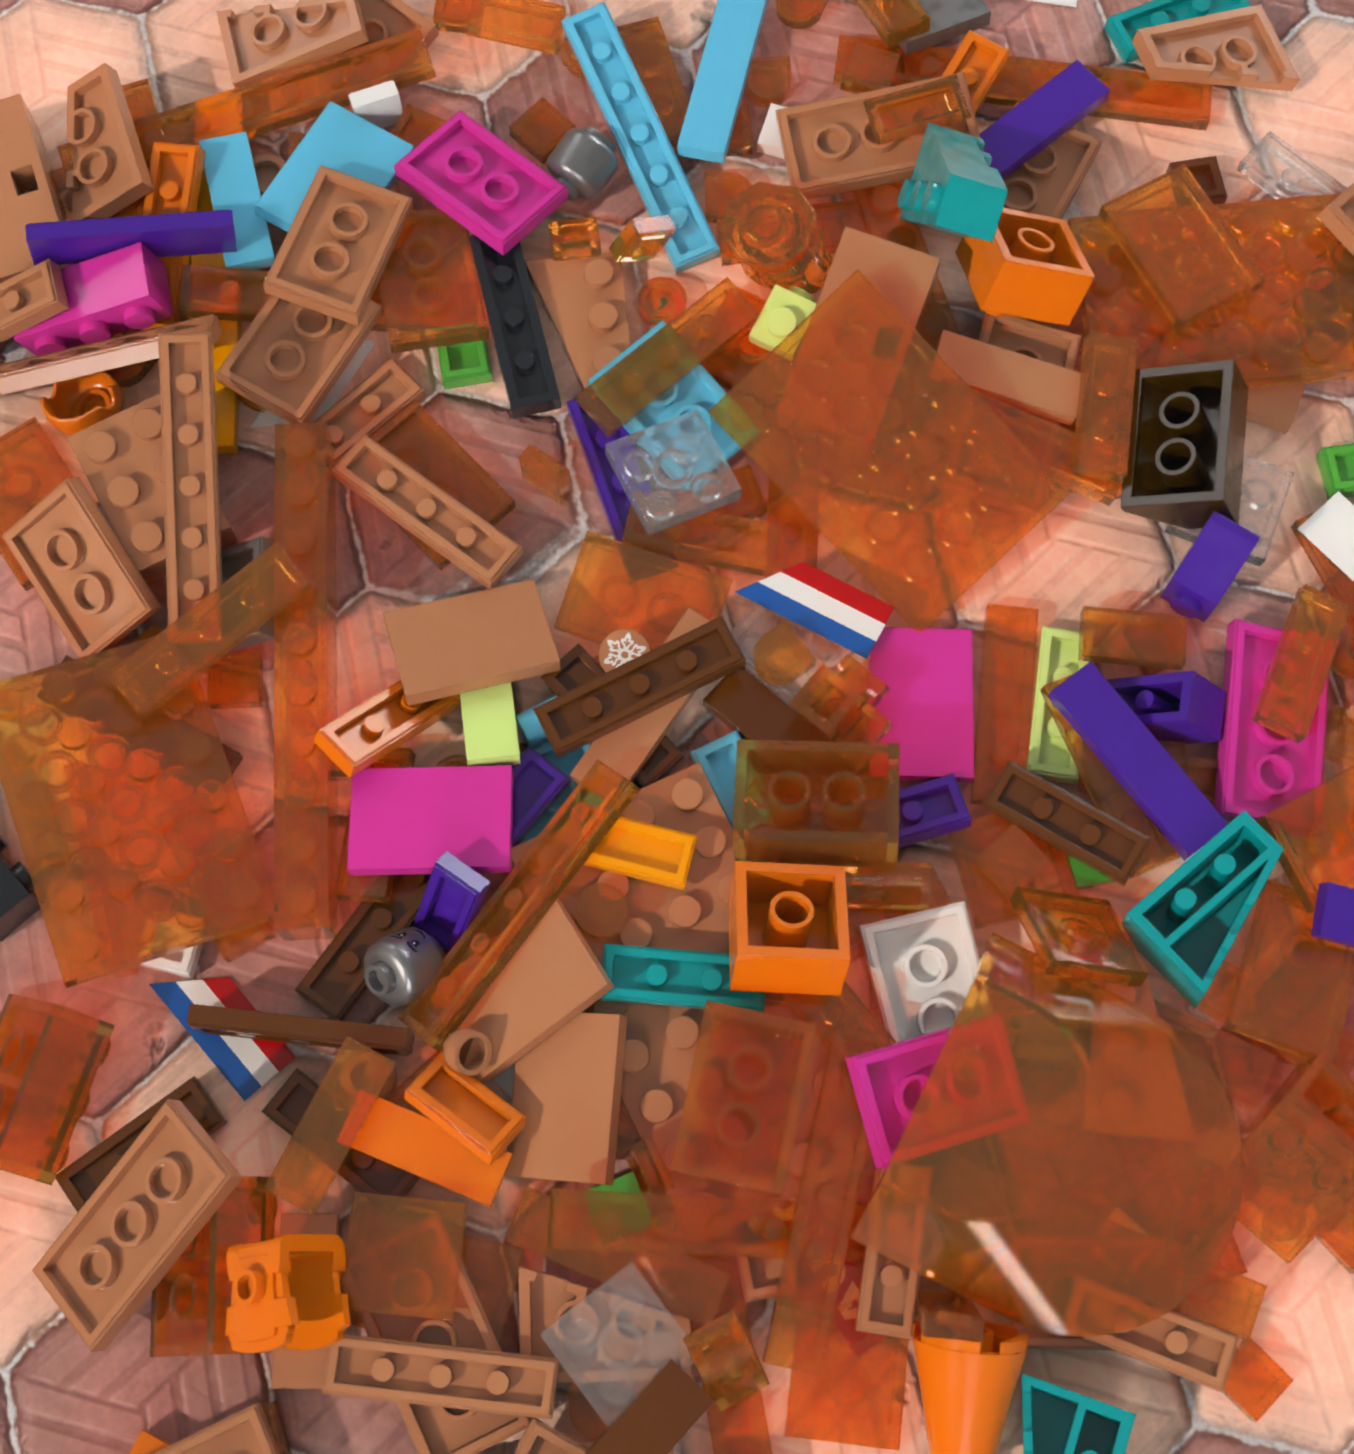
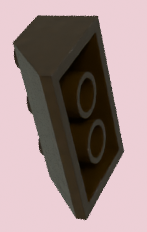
M1234 359L1133 370L1120 506L1124 512L1184 529L1203 528L1214 511L1239 524L1248 386Z

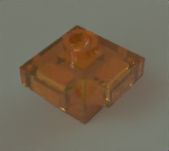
M849 654L833 667L829 668L822 663L789 703L798 715L859 765L893 726L890 720L875 709L890 690L889 687Z

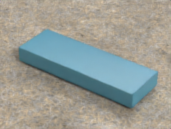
M247 132L199 140V145L206 152L204 169L213 210H232L237 252L223 253L228 275L271 267L275 256L266 220L255 215V205L261 198Z

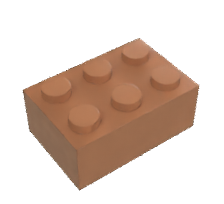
M159 393L67 437L120 543L147 585L166 577L161 406ZM220 507L221 549L238 540Z

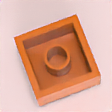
M1003 208L993 242L962 237L955 252L980 310L996 317L1010 315L1027 318L1042 324L1055 323L1069 326L1095 278L1066 220Z
M735 861L728 896L730 991L841 996L851 960L845 866Z

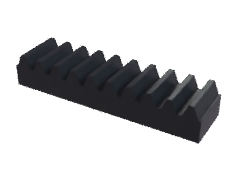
M468 236L512 418L515 419L560 409V395L520 242L503 256L477 236Z

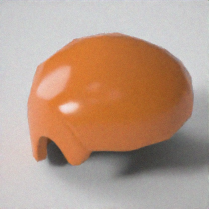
M105 371L53 383L51 397L49 399L46 397L40 398V406L45 417L57 430L68 436L121 412L124 403L120 385L113 375Z

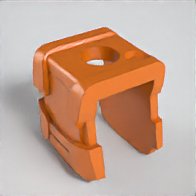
M286 1234L271 1240L236 1244L228 1248L226 1253L229 1281H232L231 1307H227L225 1336H229L233 1351L262 1353L273 1351L283 1346L291 1350H317L336 1344L344 1338V1330L351 1325L348 1294L341 1293L339 1281L342 1278V1272L346 1271L345 1245L340 1236L335 1234Z

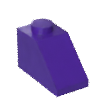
M1214 511L1186 552L1160 598L1169 602L1170 607L1178 614L1186 618H1197L1205 622L1249 557L1260 536Z
M1195 671L1107 679L1159 742L1172 745L1220 742L1226 692Z

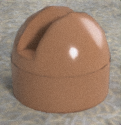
M470 1028L457 1029L446 1038L442 1054L445 1062L454 1071L467 1076H474L481 1073L488 1066L492 1056V1045L489 1038L481 1032Z

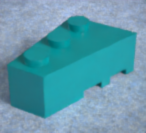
M928 122L912 178L904 181L899 193L897 206L902 209L900 220L955 236L993 242L1008 189L998 169L989 167L992 157L990 153L982 151L985 145L983 139Z
M1244 810L1127 912L1119 931L1195 1009L1208 991L1284 848Z
M1021 1373L1023 1454H1125L1136 1414Z

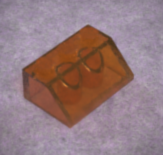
M9 993L0 1015V1170L52 1186L56 1174L64 1167L68 1159L69 1141L76 1123L88 1108L90 1102L89 1090L98 1067L104 1063L111 1047L110 1037L115 1025L60 1004Z
M243 1176V1179L154 1288L151 1303L150 1357L246 1354L233 1351L229 1336H225L227 1307H231L232 1281H229L226 1253L232 1245L256 1243L274 1238L275 1217L278 1210V1202L275 1196V1177Z

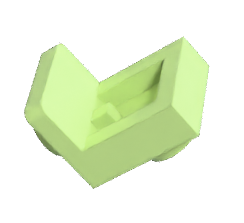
M775 284L749 334V342L794 362L815 310L816 299L799 287L790 286L787 290Z

